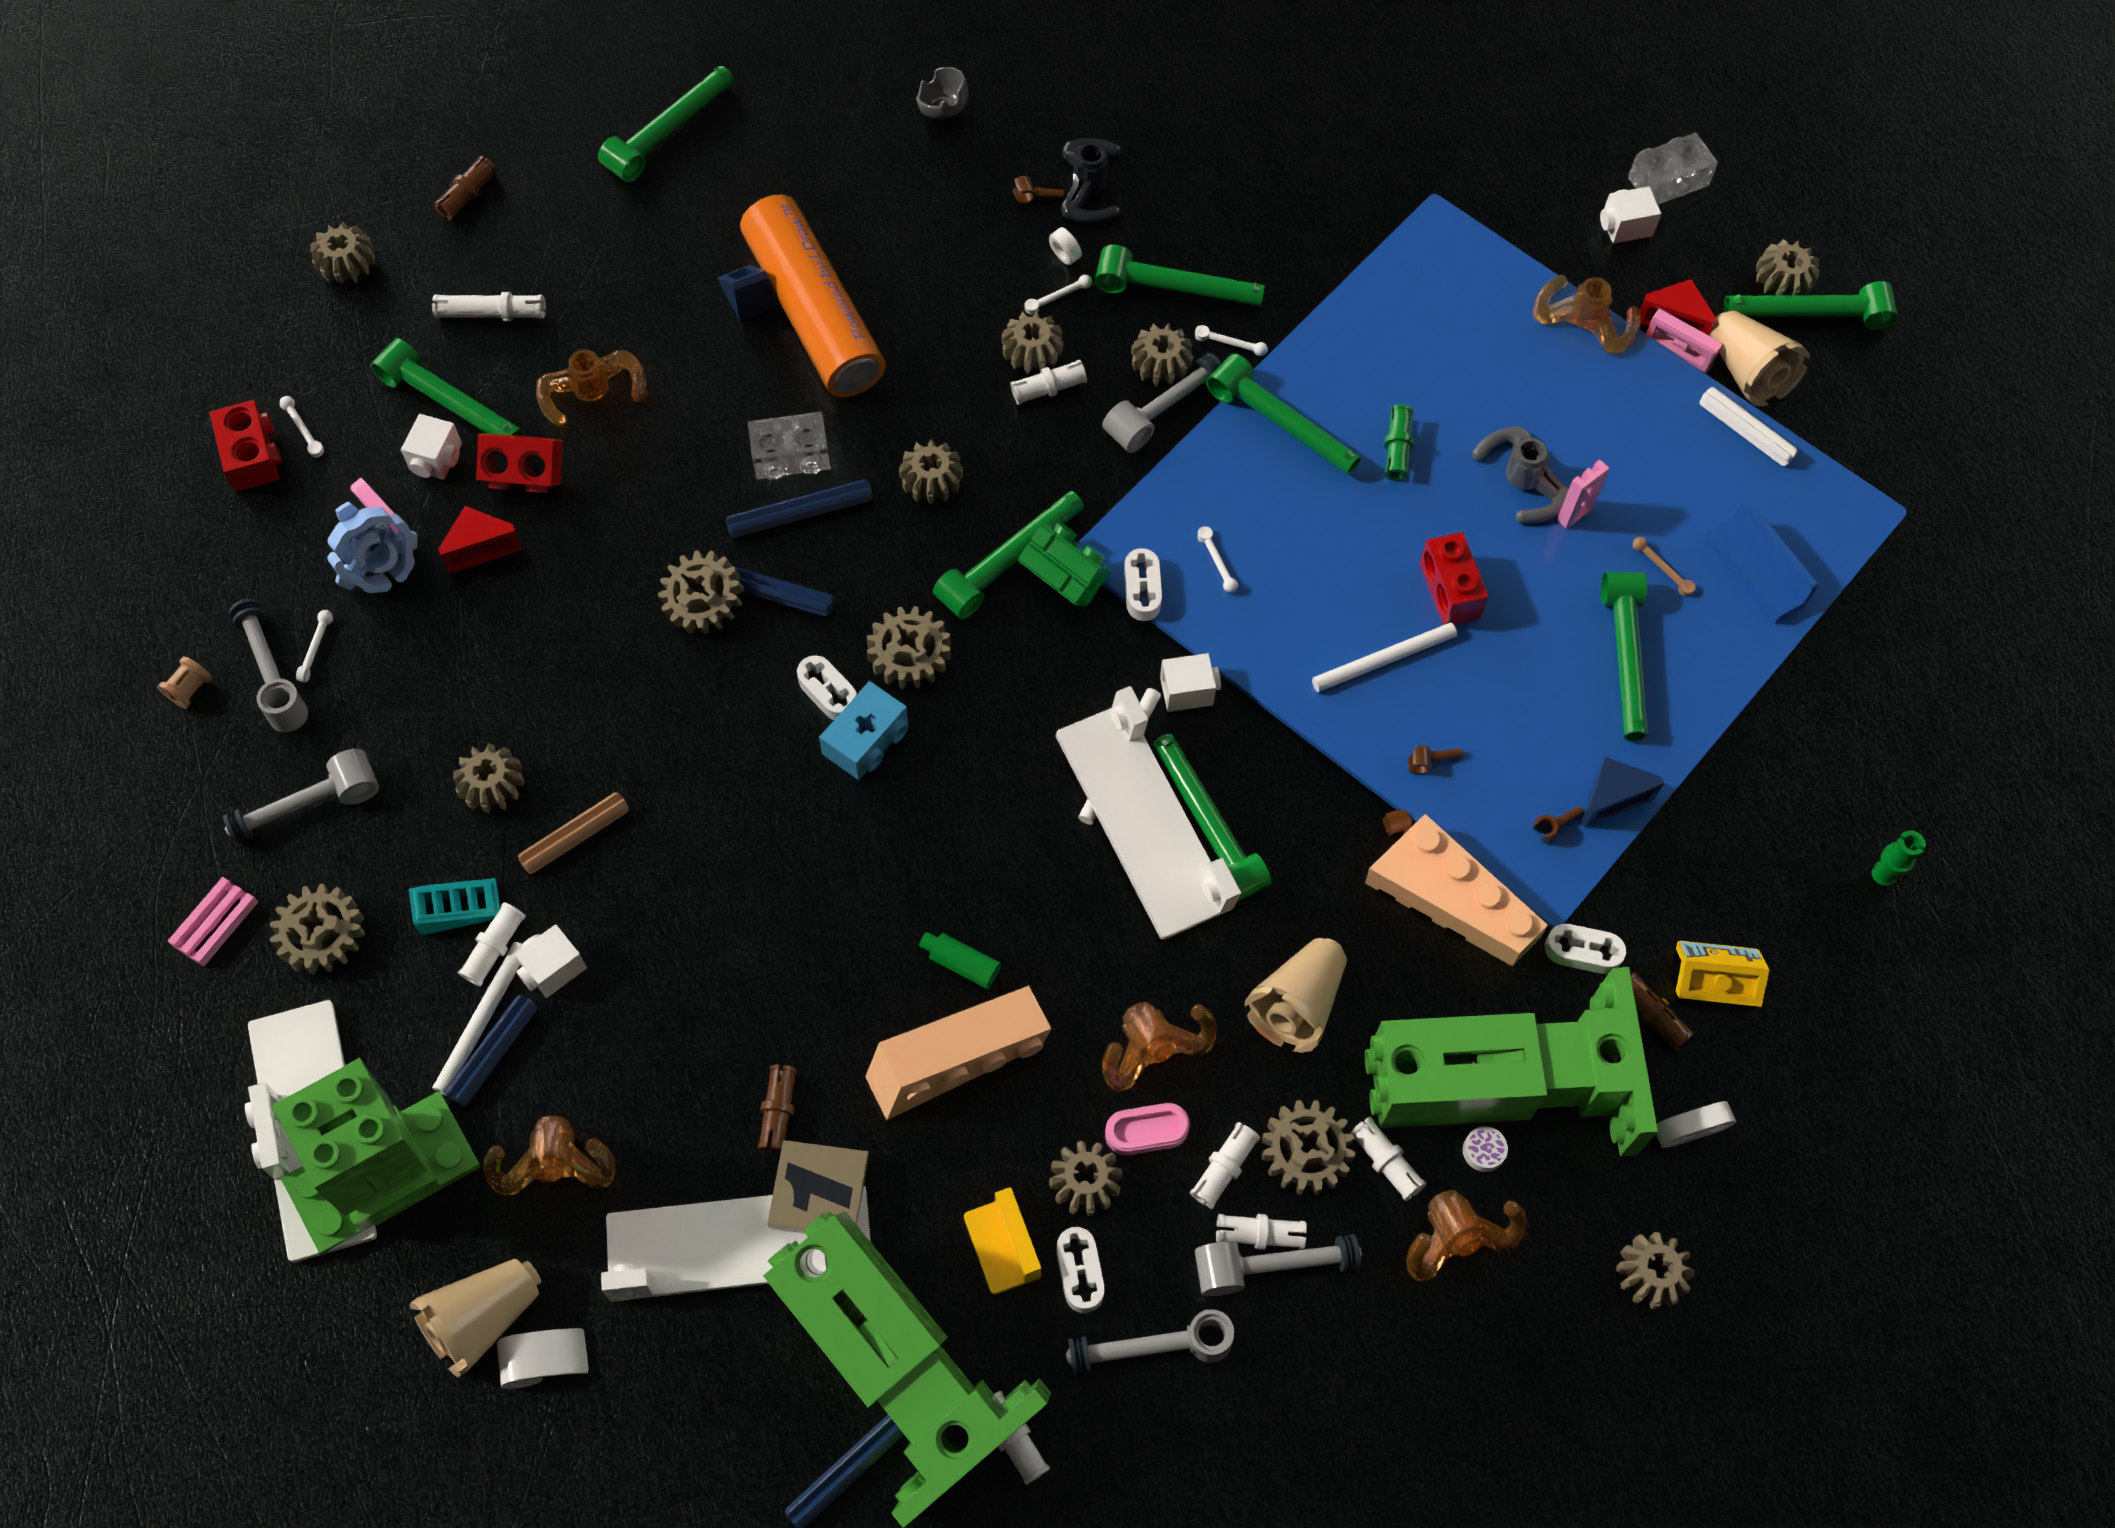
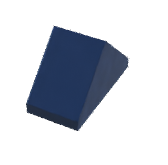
M748 265L718 277L720 285L740 321L773 309L768 277L765 270Z
M1605 757L1596 774L1581 819L1584 828L1655 800L1664 785V781L1661 776Z

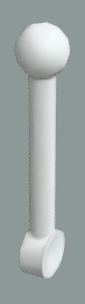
M1082 275L1079 281L1039 300L1028 299L1025 302V311L1033 315L1036 311H1039V307L1079 288L1087 289L1092 285V278L1089 275Z
M1205 325L1198 326L1195 330V337L1199 341H1206L1207 339L1254 351L1260 357L1268 352L1267 345L1263 342L1253 344L1213 333Z
M290 396L282 397L280 399V407L287 410L308 443L307 450L309 454L315 458L323 455L324 448L322 444L315 441L294 408V400Z
M1206 526L1201 527L1198 530V540L1206 544L1224 580V590L1229 593L1235 592L1238 588V582L1230 577L1212 541V529Z
M322 610L318 614V627L303 665L297 669L296 679L299 682L306 683L309 680L310 667L325 628L333 621V614L328 610Z

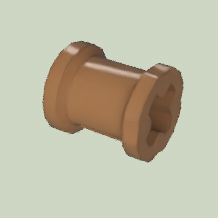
M183 656L179 660L181 666L167 682H161L157 688L169 700L187 709L191 704L189 699L203 683H209L212 680V676L201 665Z

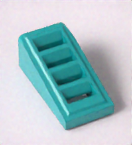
M495 878L426 885L409 889L413 923L421 936L491 921L501 908ZM479 893L485 894V909H479L477 894ZM467 896L469 910L462 911L460 898ZM450 900L452 912L445 913L443 901ZM433 904L434 914L427 915L426 905Z

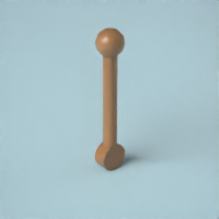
M1644 537L1635 538L1633 540V548L1636 551H1642L1679 586L1678 590L1682 596H1691L1695 591V584L1691 580H1683L1647 546L1648 543Z

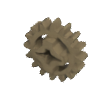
M698 550L694 551L693 560L690 561L684 555L680 556L681 566L677 568L669 565L668 569L672 573L671 578H661L660 580L667 589L658 593V597L665 603L661 607L662 611L668 617H671L670 620L676 627L679 628L683 625L685 630L691 634L696 629V626H698L703 634H708L709 625L714 624L720 630L723 628L721 619L724 616L731 620L735 617L730 611L731 607L742 605L740 599L735 595L744 591V587L737 581L741 577L740 574L732 567L726 557L719 559L714 551H710L706 558ZM694 588H696V589L699 590L700 592L703 591V592H705V593H708L709 596H706V595H704L703 593L700 594V593L694 591Z
M914 606L911 614H905L904 609L898 607V616L892 617L887 612L883 614L884 625L876 622L873 623L874 635L867 636L868 648H870L867 650L868 661L873 662V671L876 675L884 672L885 683L889 684L894 679H898L900 688L904 689L907 681H913L914 686L920 688V679L926 678L932 683L935 681L934 670L942 673L946 670L944 660H950L951 650L948 647L951 645L950 634L944 633L945 628L942 620L933 623V612L929 611L922 617L919 616L918 607ZM890 637L892 641L886 644L887 650L883 651L884 645L887 639ZM934 644V651L928 658L927 653L932 650L931 645Z
M324 884L319 885L316 893H311L307 886L302 887V897L299 899L289 894L287 899L291 905L288 908L278 906L276 908V912L280 915L281 920L270 922V927L277 933L270 938V941L276 949H279L276 952L284 962L289 961L291 967L296 971H299L305 965L307 971L314 975L318 965H323L327 972H331L333 961L338 959L341 963L346 964L348 960L344 953L347 950L357 952L359 947L353 939L362 937L365 933L361 926L358 925L364 920V917L356 909L357 904L352 897L348 896L345 898V894L338 887L330 893ZM334 908L341 912L343 920H339L337 916H334L331 909ZM292 938H296L303 946V951L294 947Z
M1301 1100L1296 1101L1294 1112L1292 1113L1285 1106L1281 1107L1279 1111L1280 1120L1271 1117L1267 1124V1127L1273 1133H1264L1261 1141L1264 1145L1270 1146V1148L1263 1151L1262 1160L1274 1162L1268 1174L1274 1176L1281 1173L1284 1176L1281 1187L1286 1188L1291 1182L1296 1183L1297 1194L1302 1195L1306 1186H1311L1314 1194L1319 1195L1322 1190V1183L1324 1182L1331 1189L1335 1188L1338 1183L1335 1174L1346 1177L1350 1168L1344 1162H1352L1355 1156L1354 1151L1346 1148L1353 1143L1355 1139L1354 1134H1343L1342 1132L1348 1123L1347 1120L1341 1119L1335 1122L1332 1119L1335 1108L1330 1107L1325 1113L1320 1112L1319 1101L1315 1100L1310 1109H1305ZM1311 1122L1313 1124L1299 1126L1296 1123ZM1327 1132L1334 1141L1336 1153H1334L1335 1149L1328 1144ZM1280 1141L1282 1142L1281 1146L1288 1150L1290 1158L1288 1163L1281 1153ZM1309 1141L1315 1147L1307 1154L1301 1148ZM1315 1168L1320 1171V1172H1317V1173H1304V1172H1303L1304 1170L1315 1169Z

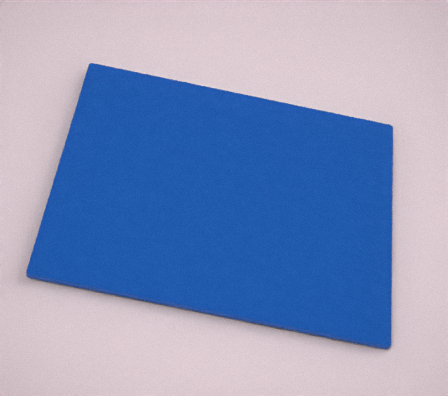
M1432 194L1254 368V382L1327 432L1338 442L1361 456L1359 465L1350 475L1340 471L1328 462L1326 458L1318 455L1236 396L1230 403L1221 401L1078 544L1083 548L1087 544L1091 545L1106 556L1103 563L1111 568V573L1103 583V586L1124 602H1126L1124 569L1127 555L1139 548L1154 552L1158 557L1160 565L1162 601L1159 614L1152 620H1149L1192 654L1209 653L1211 667H1218L1222 677L1393 808L1407 811L1414 824L1426 814L1553 929L1568 920L1903 520L1907 511L1905 507L1441 196ZM1715 387L1796 447L1798 451L1794 459L1786 466L1777 463L1702 407L1699 402L1703 394L1709 388ZM1397 404L1411 406L1414 410L1411 436L1414 437V448L1410 451L1409 477L1403 481H1392L1385 477L1387 449L1384 447L1385 436L1389 434L1390 408H1394V405ZM1518 426L1524 428L1531 434V438L1538 439L1545 444L1550 455L1548 466L1551 472L1567 488H1570L1572 480L1577 476L1581 478L1586 469L1590 468L1592 470L1598 460H1601L1609 467V473L1593 510L1570 528L1565 529L1557 521L1558 516L1536 524H1521L1516 520L1518 511L1535 510L1552 503V499L1547 498L1535 488L1522 490L1515 488L1508 482L1505 472L1511 452L1513 451V444L1510 442L1502 443L1492 449L1483 460L1477 461L1473 458L1472 452L1480 441L1491 433L1504 428ZM1746 500L1752 502L1818 583V588L1805 608L1776 624L1772 622L1705 538L1710 529L1733 518L1740 504ZM1206 526L1212 529V541L1230 577L1238 582V588L1235 592L1229 593L1224 590V580L1206 544L1198 540V530L1201 527ZM1463 532L1489 596L1481 619L1454 625L1457 631V637L1317 692L1312 683L1313 677L1443 626L1419 563L1426 540ZM1637 537H1644L1647 540V546L1683 580H1691L1695 584L1696 588L1693 594L1688 597L1682 596L1678 590L1679 586L1642 551H1636L1633 548V540ZM1137 563L1139 578H1146L1144 563ZM1605 571L1644 572L1647 577L1646 601L1643 607H1637L1648 738L1638 742L1625 740L1623 734L1613 606L1602 605L1600 595L1601 580ZM1140 591L1139 601H1141L1144 607L1149 606L1147 591ZM1420 745L1430 747L1431 751L1461 748L1463 751L1462 758L1432 762V771L1430 773L1415 775L1409 772L1408 758L1413 754L1414 749ZM1605 757L1661 776L1664 781V785L1655 800L1585 828L1581 822L1582 816L1559 829L1552 843L1545 844L1541 842L1544 835L1552 832L1550 827L1540 826L1537 830H1533L1534 822L1539 816L1550 815L1554 818L1560 817L1578 806L1583 811L1585 810L1596 774Z

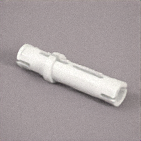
M502 292L501 295L495 296L434 295L432 299L434 302H437V304L432 303L435 318H502L503 321H512L513 318L543 319L545 312L541 311V309L546 310L543 295L512 296L511 292Z

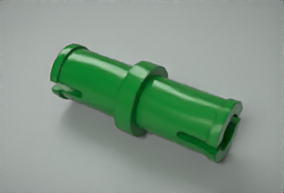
M1397 404L1394 405V408H1390L1389 434L1385 436L1384 447L1387 449L1385 477L1392 481H1403L1409 477L1410 451L1414 448V437L1411 436L1414 410L1411 406Z
M1905 831L1900 835L1897 842L1889 844L1882 851L1881 860L1872 869L1873 879L1880 885L1890 886L1897 881L1896 879L1900 875L1908 873L1915 865L1916 857L1923 852L1922 849L1926 846L1923 836L1915 831Z

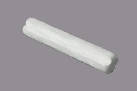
M1715 387L1709 388L1703 394L1699 402L1702 407L1777 463L1786 466L1794 459L1798 451L1796 447Z

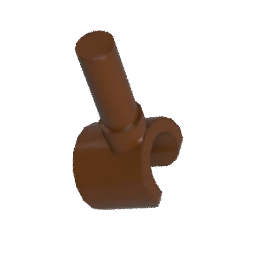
M1020 176L1015 179L1017 188H1013V192L1020 204L1026 205L1033 202L1035 198L1041 197L1060 199L1064 197V190L1033 187L1031 179L1027 176Z
M1420 745L1414 749L1413 754L1408 758L1409 772L1415 775L1430 773L1432 771V762L1462 758L1463 751L1461 748L1431 751L1430 747Z
M1578 806L1560 817L1554 818L1550 815L1539 816L1534 822L1533 830H1537L1540 826L1550 827L1552 832L1544 835L1541 842L1545 844L1552 843L1556 838L1558 830L1582 816L1584 811Z
M1401 809L1387 813L1386 817L1382 820L1389 836L1400 832L1404 835L1412 827L1408 812Z

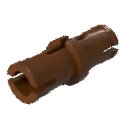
M479 156L462 175H457L453 179V185L434 203L437 212L442 217L452 220L470 200L474 201L479 196L478 191L497 173L494 164L489 159Z
M1636 972L1632 973L1630 976L1636 1010L1641 1016L1639 1020L1644 1025L1649 1024L1675 1051L1694 1032L1668 1007L1670 1003L1664 997L1660 999Z
M778 1064L770 1066L766 1101L761 1103L760 1109L764 1117L758 1150L763 1153L771 1154L772 1149H775V1154H781L783 1140H786L788 1120L793 1117L795 1109L791 1101L797 1069L792 1066L783 1065V1071H780V1065Z

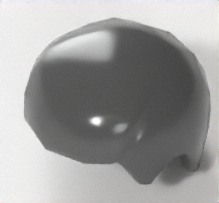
M954 67L938 68L935 70L934 78L931 82L921 81L916 101L920 111L925 116L942 121L953 118L962 112L967 105L969 97L967 82L963 72Z

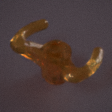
M1556 276L1548 281L1538 292L1533 307V316L1538 322L1549 325L1551 323L1567 321L1576 324L1580 328L1588 329L1597 335L1602 348L1609 354L1619 355L1633 344L1638 336L1641 317L1640 310L1637 307H1630L1627 310L1626 329L1623 335L1618 336L1609 312L1613 299L1611 297V287L1601 278L1587 279L1578 286L1574 296L1552 305H1548V302L1557 291L1567 285L1566 276Z
M579 350L571 355L567 369L547 373L537 380L536 396L539 407L544 415L556 426L563 427L567 423V418L553 404L550 396L552 392L573 391L579 399L596 401L605 396L609 389L608 379L620 372L621 369H627L632 380L631 397L634 401L639 402L643 400L645 395V374L639 361L627 350L615 351L602 358L597 357L590 350Z
M1142 1002L1132 1006L1123 1016V1031L1130 1042L1119 1071L1118 1062L1123 1052V1048L1119 1043H1110L1103 1057L1102 1073L1105 1082L1114 1091L1127 1090L1134 1085L1141 1070L1150 1063L1164 1062L1172 1054L1179 1052L1193 1056H1202L1213 1047L1216 1038V1022L1212 1013L1202 1005L1197 1004L1193 1006L1191 1016L1201 1026V1032L1195 1035L1167 1023L1159 1009L1156 1010L1150 1003Z
M547 1116L537 1121L535 1130L531 1132L530 1149L508 1174L501 1172L500 1165L505 1152L498 1145L492 1146L484 1159V1174L493 1189L502 1195H515L534 1180L556 1181L561 1177L577 1178L591 1188L598 1189L612 1183L616 1172L615 1159L602 1142L596 1138H591L586 1142L585 1148L599 1164V1167H597L574 1146V1130L570 1128L569 1121L559 1116Z
M1450 1190L1440 1193L1428 1205V1210L1430 1211L1428 1218L1435 1229L1432 1238L1426 1233H1420L1409 1248L1406 1258L1407 1270L1413 1279L1425 1281L1435 1277L1445 1260L1453 1255L1468 1256L1476 1252L1481 1246H1488L1499 1251H1507L1518 1245L1524 1235L1527 1224L1525 1211L1515 1201L1506 1202L1503 1210L1510 1219V1225L1506 1229H1502L1477 1216L1468 1200L1464 1199L1457 1191Z

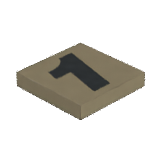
M783 1140L767 1223L768 1227L804 1233L803 1230L823 1213L827 1214L830 1211L833 1215L847 1212L857 1224L869 1159L868 1151Z

